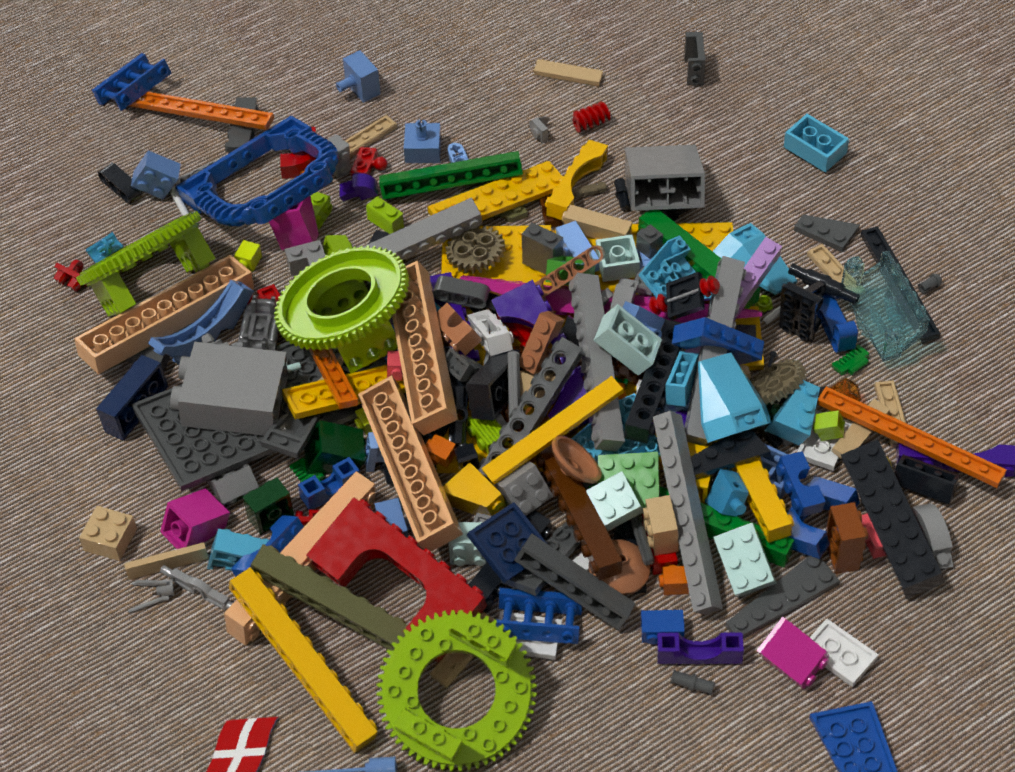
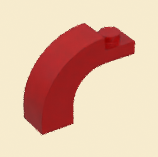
M311 127L312 131L316 133V127ZM304 151L280 154L282 179L296 178L316 158Z

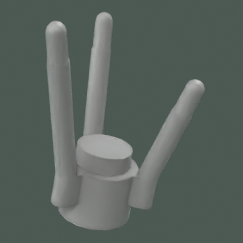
M173 580L133 581L132 585L156 586L157 595H161V597L129 609L128 612L132 613L161 601H169V596L174 595Z

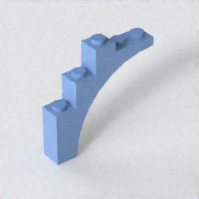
M230 280L216 302L193 324L172 335L151 337L148 344L154 348L153 351L157 354H168L173 357L172 360L175 363L180 364L182 356H191L194 342H202L201 338L203 335L209 333L215 342L221 330H225V328L234 329L254 291L240 281Z

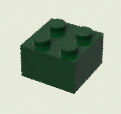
M278 477L265 482L259 488L251 490L243 496L247 518L260 535L270 530L272 525L282 515L294 516L290 493Z

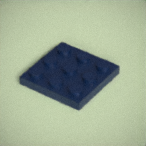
M515 502L470 530L466 535L504 584L526 569L514 561V559L531 534L546 543Z

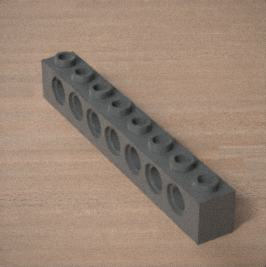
M563 337L560 341L554 343L551 350L553 351L549 358L546 357L541 365L542 370L532 378V386L522 394L520 405L512 410L510 414L511 419L507 425L504 424L502 426L498 440L490 445L488 450L490 453L486 459L483 458L480 461L478 471L490 481L483 472L482 467L508 450L504 448V444L507 441L511 440L514 442L513 445H515L539 427L584 355L581 347ZM565 357L566 361L564 364L559 365L556 363L557 359ZM555 374L556 377L553 381H546L547 375ZM538 391H545V395L542 398L535 397ZM528 407L535 408L534 413L531 415H526L525 410ZM517 424H524L522 431L516 432L514 430Z

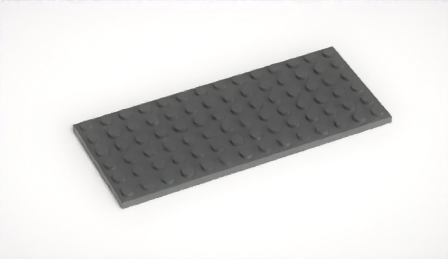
M289 341L275 347V351L287 352V365L297 362L301 365V369L288 373L286 388L315 382L322 377L309 349L306 350L305 347L301 349L299 345L296 347L294 343L290 344ZM331 348L336 358L340 356L338 349ZM381 357L355 372L387 365V363ZM343 363L341 368L345 374H349L350 371L346 364ZM172 388L132 404L133 411L181 491L276 452L261 447L263 435L181 426L179 410L171 409L170 407ZM284 398L278 420L290 410ZM358 404V406L321 413L318 422L322 420L343 424L357 418L355 411L363 406Z

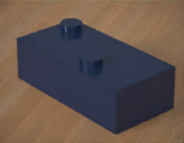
M141 355L99 404L96 411L105 433L124 441L140 422L132 409V404L161 393L168 388L160 362Z

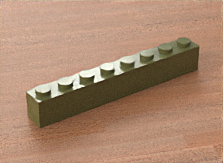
M263 544L250 565L252 570L258 572L263 580L388 650L394 651L392 642L398 644L397 636L404 637L405 635L403 630L407 627V624L403 619L389 615L384 608L373 606L366 598L357 597L348 588L339 587L330 578L320 576L312 568L298 564L293 557L282 555L273 546Z

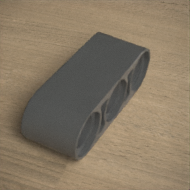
M439 276L433 290L434 298L439 301L477 309L486 306L490 293V288L485 284L448 276Z

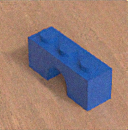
M803 451L781 456L776 465L777 475L782 478L784 490L789 494L792 508L794 511H797L799 518L822 512L826 503L818 485L805 486L800 482V479L807 477L810 470Z
M350 457L333 465V472L327 479L319 481L314 475L298 484L300 498L309 510H313L328 502L356 471L360 473V470Z

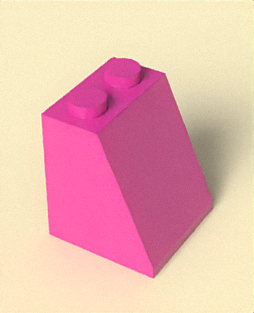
M311 196L269 221L281 250L317 241L319 236Z
M205 488L169 501L160 532L176 549L205 543L217 534L218 529L223 530L226 528L230 512Z
M784 617L780 619L757 649L763 660L802 689H805L806 686H811L816 679L815 674L819 669H824L829 662L828 652Z

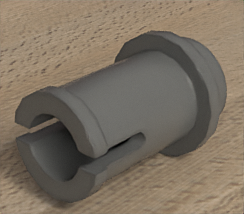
M931 274L928 279L918 284L919 291L922 294H926L934 287H940L942 283L941 276L939 274Z

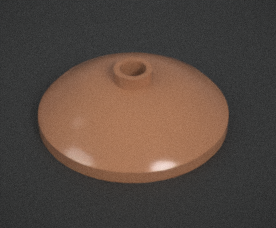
M566 436L554 438L552 441V451L557 464L565 475L584 483H597L601 479L600 467L584 447Z
M612 540L621 559L624 560L622 562V573L602 579V581L623 595L633 594L646 584L650 574V564L648 566L644 565L637 545L625 540Z

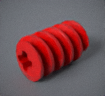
M601 101L598 104L587 106L585 109L582 108L579 111H574L572 121L576 131L580 133L581 127L584 131L587 130V124L590 128H593V122L596 126H599V120L604 124L606 122L605 118L608 121L611 120V115L607 105Z

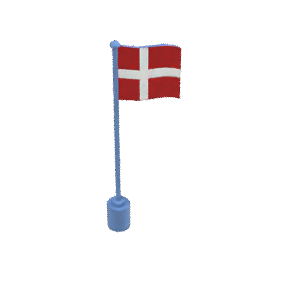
M279 717L227 720L219 734L212 761L206 772H258L266 754L271 732ZM396 756L369 758V763H365L363 768L305 772H397Z

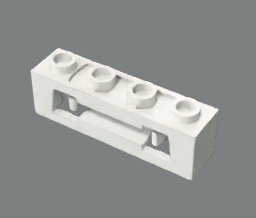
M487 309L467 315L471 328L482 339L480 344L490 356L513 350L512 343H514L512 332L507 330L506 325L503 326L501 320L497 319L496 314Z

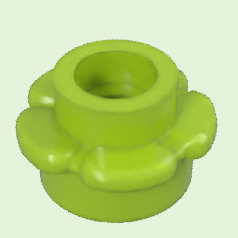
M767 295L759 296V301L754 304V306H759V311L762 312L770 311L773 308L772 300Z

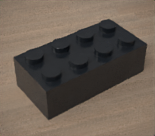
M517 349L511 350V351H517V352H519V360H520L521 351H520V350H517ZM511 351L493 355L466 383L472 419L494 420L509 404L507 354Z

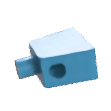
M720 469L705 502L721 514L730 516L742 515L746 511L744 503L748 496V490L737 472Z

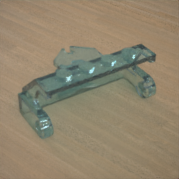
M889 250L882 252L880 262L864 272L865 264L860 257L850 258L844 265L841 283L846 286V289L860 294L856 305L850 303L855 313L858 329H862L861 334L870 338L883 362L901 357V353L927 332L930 319L926 314L925 307L918 301L916 292L912 291L908 279L903 276L900 265L896 264Z

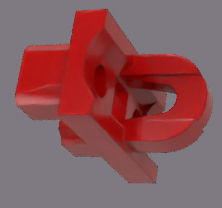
M75 259L68 268L59 263L55 264L54 267L57 269V272L53 279L64 285L66 280L70 278L67 286L77 292L81 286L76 277L83 270L84 265L82 261Z

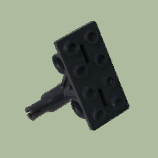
M792 263L788 274L801 279L803 284H808L809 287L804 289L791 282L782 285L779 327L785 332L797 335L801 340H807L812 343L822 321L816 314L823 304V296L826 294L835 299L841 298L856 305L860 294L846 289L844 284L826 274H821L813 269L806 270Z

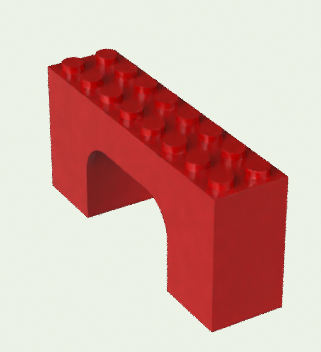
M353 497L306 554L316 568L340 587H346L361 567L373 559L387 560L426 590V600L423 607L405 628L409 632L412 631L411 624L418 627L419 619L425 623L426 616L434 619V613L442 617L443 611H446L447 615L450 616L452 610L455 611L456 615L459 610H463L466 614L472 611V616L476 617L487 606L483 596L484 593L476 586L471 588L461 574L457 573V575H454L448 564L442 560L439 563L434 558L435 555L427 548L422 550L418 545L419 543L413 537H405L400 527L394 523L390 525L386 521L387 518L379 511L374 513L370 508L371 506L362 498L357 500ZM446 654L436 658L434 661L439 664Z

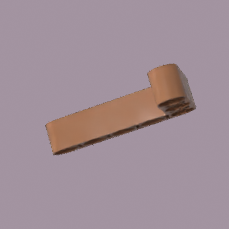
M599 245L592 246L535 282V285H540L544 293L541 296L543 301L547 300L545 296L571 281L577 272L583 273L601 262L605 257L604 248ZM593 249L600 251L601 256L599 259H593L591 256ZM577 259L584 262L582 270L577 269L575 266ZM560 270H566L568 272V278L566 280L560 278ZM545 280L552 282L551 290L544 288L543 283Z

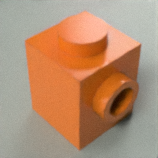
M435 434L432 439L427 441V450L433 464H440L448 468L455 456L454 448H456V444Z
M670 565L663 567L662 575H659V587H663L664 595L689 594L684 566Z

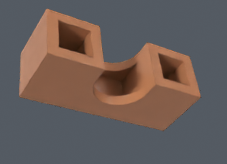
M448 303L437 311L441 336L450 343L455 351L458 352L460 350L464 355H467L482 341L471 326Z
M550 311L539 314L520 357L519 367L532 374L539 373L542 370L541 365L544 359L550 355L546 352L550 342L555 337H558L565 319Z

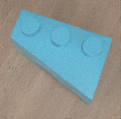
M807 381L799 384L800 388L794 389V393L788 395L779 411L773 417L772 423L764 431L797 445L802 444L810 436L820 387Z
M218 529L211 547L207 569L213 570L214 566L225 567L227 571H231V568L244 555L259 550L269 539H260L249 534H239L228 529Z

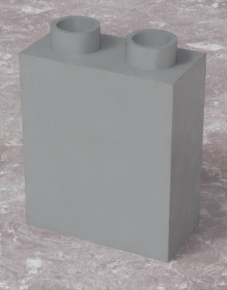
M696 145L625 147V183L631 211L705 208V172Z
M194 342L191 356H182L180 359L179 379L184 381L182 387L173 386L170 407L171 409L179 410L181 426L265 436L268 429L279 418L283 401L282 389L286 388L288 379L287 352Z

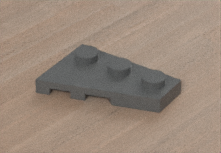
M803 214L795 224L794 231L843 252L859 230L860 225Z

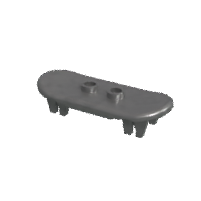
M253 295L252 302L247 304L244 312L237 347L275 351L279 333L274 319V312H276L274 308L277 306L276 297L272 296L271 299L257 300V295Z

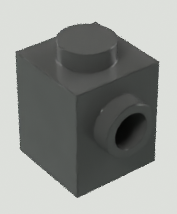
M651 224L646 228H642L637 233L636 249L650 259L663 246V234Z

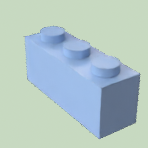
M576 221L556 227V234L563 237V256L576 257L592 247ZM593 249L591 252V256L593 257V259H599V257ZM599 263L595 266V272L599 271Z

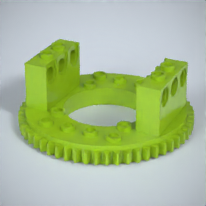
M198 211L164 225L79 273L80 275L76 279L80 286L84 284L91 286L108 317L117 316L136 304L122 280L119 270L124 272L135 267L136 261L141 259L145 261L153 256L152 252H161L169 247L168 243L172 246L186 272L195 270V272L201 271L210 266L209 262L216 258L198 228V221L202 218Z
M367 245L365 248L363 246L356 248L354 246L352 249L346 248L343 251L332 252L331 255H325L324 258H319L318 261L312 262L309 267L306 266L303 271H299L300 274L295 275L294 279L289 281L290 284L285 286L284 291H281L282 296L278 297L279 301L276 302L277 306L274 308L276 311L274 312V319L283 338L289 341L290 344L294 343L296 347L298 345L301 349L305 347L306 350L309 348L312 350L337 348L352 374L381 357H385L388 351L398 349L396 334L389 319L400 308V304L404 302L403 298L407 296L406 292H408L407 287H409L408 282L410 280L403 260L396 253H393L391 250L388 251L387 248L382 249V247L376 248V246L370 248ZM365 280L371 283L369 292L365 286Z
M452 610L450 616L447 615L446 611H443L442 617L434 613V619L426 616L425 623L419 619L418 627L411 624L412 631L409 632L404 629L405 637L398 635L399 643L392 642L394 651L387 650L390 658H383L387 665L380 666V670L384 674L378 675V678L383 680V682L377 683V687L381 688L382 691L377 692L376 695L383 699L377 701V704L384 706L379 710V713L386 714L382 718V722H390L385 727L386 730L393 729L390 737L398 736L395 742L396 745L404 743L401 750L410 749L408 754L410 757L416 753L417 762L424 758L425 766L432 761V768L435 769L440 764L442 771H444L446 765H449L450 772H453L455 766L458 767L459 772H462L463 765H466L468 771H470L471 764H474L479 769L481 761L487 766L488 758L495 762L496 754L500 757L504 756L503 749L508 752L511 751L508 744L516 745L517 742L514 737L522 738L519 730H527L523 723L531 722V719L526 715H533L534 711L529 707L536 704L530 698L537 696V693L531 691L537 688V684L530 683L536 679V676L529 674L534 670V667L527 666L531 659H524L527 651H520L523 644H517L516 636L509 637L511 634L510 630L503 632V624L496 627L497 620L489 623V616L482 620L480 613L473 617L472 611L466 614L463 610H459L456 615L455 611ZM448 653H466L478 658L488 667L495 682V698L490 710L480 721L465 728H448L437 724L426 715L419 702L418 686L424 670L433 660Z

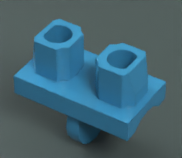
M112 232L88 247L85 251L96 264L121 250L123 245Z

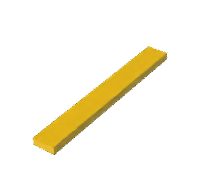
M610 376L482 467L483 472L495 485L550 446L555 437L564 436L623 394V388L613 376Z

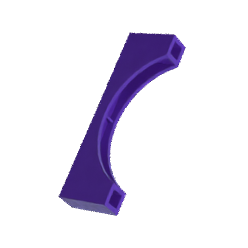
M533 280L491 300L502 323H517L532 329L540 313L552 311L548 301H543L541 297L544 293L540 285H535ZM559 333L558 337H555L551 341V344L554 345V343L556 341H560L562 337L567 339L565 334ZM560 357L561 363L564 364L566 358ZM580 365L574 369L562 388L556 404L548 414L549 419L586 394L582 379L584 374L581 371ZM589 418L583 421L578 426H576L571 431L589 423Z

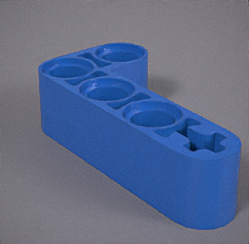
M825 294L823 296V304L816 315L822 319L821 325L835 353L855 349L858 337L856 323L853 320L847 322L836 299Z

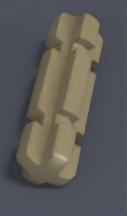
M602 181L598 182L597 185L594 183L582 186L581 189L580 187L574 188L572 193L574 199H578L582 195L586 197L598 194V192H606L607 186Z

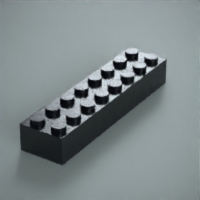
M877 439L841 454L847 473L854 488L857 489L860 501L883 546L885 555L905 598L908 599L944 584L942 572L879 440Z

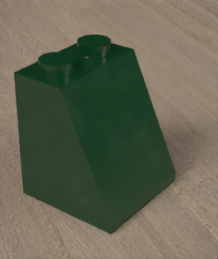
M319 420L307 446L304 447L306 474L322 472L323 474L332 473V466L348 457L360 469L367 459L364 449L365 438H363V429Z

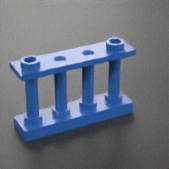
M141 53L92 89V92L98 104L103 105L110 99H114L120 111H123L172 73L165 59H162L155 65H151L146 55Z
M500 588L499 609H504L503 620H497L496 627L503 624V632L511 631L510 638L516 636L518 640L579 643V626H574L575 615L582 614V606L560 592L539 591L535 596L519 589ZM512 610L525 611L523 622L511 621ZM533 611L546 612L544 623L532 622ZM554 613L566 614L565 625L553 624Z

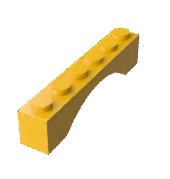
M588 140L585 146L581 147L579 155H576L573 164L568 166L565 176H562L559 181V185L554 187L551 197L546 199L547 216L562 220L564 211H567L570 205H574L572 193L574 185L585 175L602 168L607 160L608 145Z

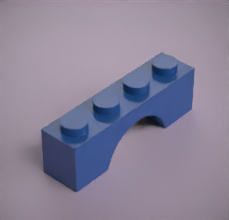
M282 515L270 528L272 536L265 545L275 547L280 553L304 528L303 524L297 516ZM259 550L244 555L231 568L235 577L250 568Z

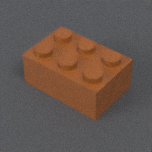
M855 502L830 506L826 527L830 544L827 551L835 574L859 570L860 563L863 561V551L866 549L865 540L868 539V532L861 523L862 514L860 510H857Z

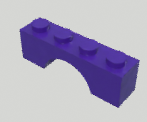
M679 633L657 634V664H742L744 654L743 633H721L716 638L707 641H691L683 638Z

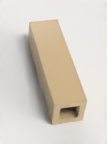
M570 205L562 216L564 225L576 221L584 235L592 238L604 239L632 235L631 221L578 206Z

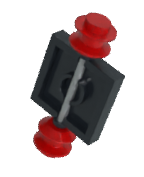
M696 272L666 283L667 298L663 294H659L657 298L651 297L649 308L656 315H660L661 312H668V318L672 321L704 310V296L710 297L711 293L714 295L718 294L720 288L719 281L713 276H708L706 280L701 273Z

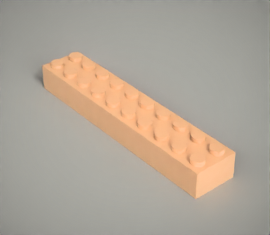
M228 255L74 338L78 356L96 373L101 374L150 347L151 345L148 343L151 337L171 335L198 320L216 302L230 280L240 281L253 290L252 272L233 256Z
M417 260L406 266L410 280L408 282L409 287H407L408 292H406L407 296L403 298L404 302L400 304V308L397 309L392 318L411 423L422 435H426L458 420L429 272Z
M391 375L359 393V399L416 541L423 550L427 548L432 552L463 535L421 433L411 423L408 402L400 385Z
M356 471L280 553L284 556L293 557L302 566H308L314 571L318 569L310 562L306 554L353 497L357 500L362 498L374 510L375 483ZM263 580L266 588H270L274 592L275 599L279 605L283 604L285 606L289 598H293L292 595ZM236 600L224 613L226 630L228 634L247 646L250 641H254L258 637L260 629L238 600Z

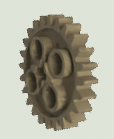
M478 226L476 229H470L457 237H452V241H448V246L446 247V256L449 264H452L453 268H458L459 272L463 269L465 273L471 270L472 274L476 270L482 273L483 268L488 271V266L495 267V262L500 263V258L504 257L503 252H506L502 234L499 235L498 230L493 231L492 227L487 230L486 226L482 229Z
M786 359L784 362L779 360L777 364L772 363L770 367L766 366L764 371H759V375L753 376L754 380L750 382L764 403L767 405L770 402L772 405L776 400L780 402L781 398H787L789 393L793 394L794 389H799V384L804 383L803 379L806 378L805 374L807 372L799 360L791 359L789 361Z

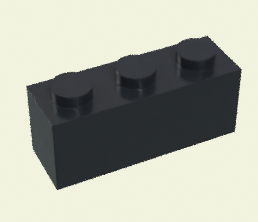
M902 455L894 473L901 488L909 489L920 495L928 496L950 504L954 497L960 478L959 474L906 455Z

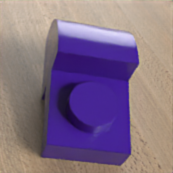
M352 174V180L340 184V198L342 201L358 196L361 200H365L378 195V182L368 174Z

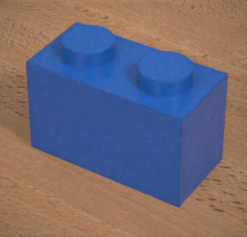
M641 610L642 643L657 644L658 633H679L684 638L683 610Z

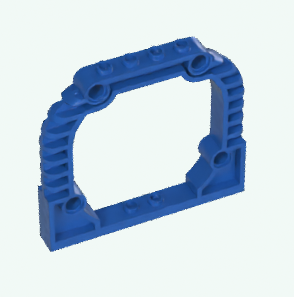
M289 116L175 187L184 203L200 214L203 212L219 224L234 227L244 224H265L333 181L332 174L335 172L339 161L338 151L331 141L313 132L309 125L293 116ZM290 149L292 153L304 151L316 158V160L307 165L304 173L272 193L256 197L245 204L225 202L219 198L216 192V184L270 150Z

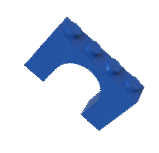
M703 317L674 325L672 344L688 350L700 346L728 349L727 353L731 352L739 365L762 360L763 340L709 318Z
M814 476L810 483L806 485L819 486L826 501L823 510H830V506L854 502L857 507L860 503L856 488ZM791 507L786 513L791 515L794 522L791 536H788L794 539L793 550L820 559L830 545L827 532L803 523L807 516L799 518L797 511H794Z

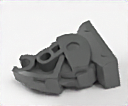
M451 347L445 356L448 371L461 382L469 381L482 367L480 363L464 354L460 355Z

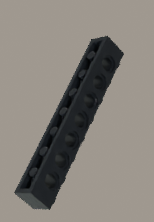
M665 319L661 329L662 341L654 363L645 371L625 423V439L647 444L650 436L653 437L655 434L653 417L661 414L660 409H664L666 403V382L679 351H685V349L672 344L674 325L682 324L680 322Z

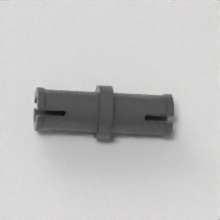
M673 670L670 683L687 687L690 691L694 689L709 695L712 694L715 684L714 681L699 678L696 674L689 675Z

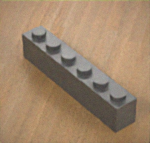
M533 534L529 536L514 561L617 630L628 619L635 605V602L602 580H598L592 573Z

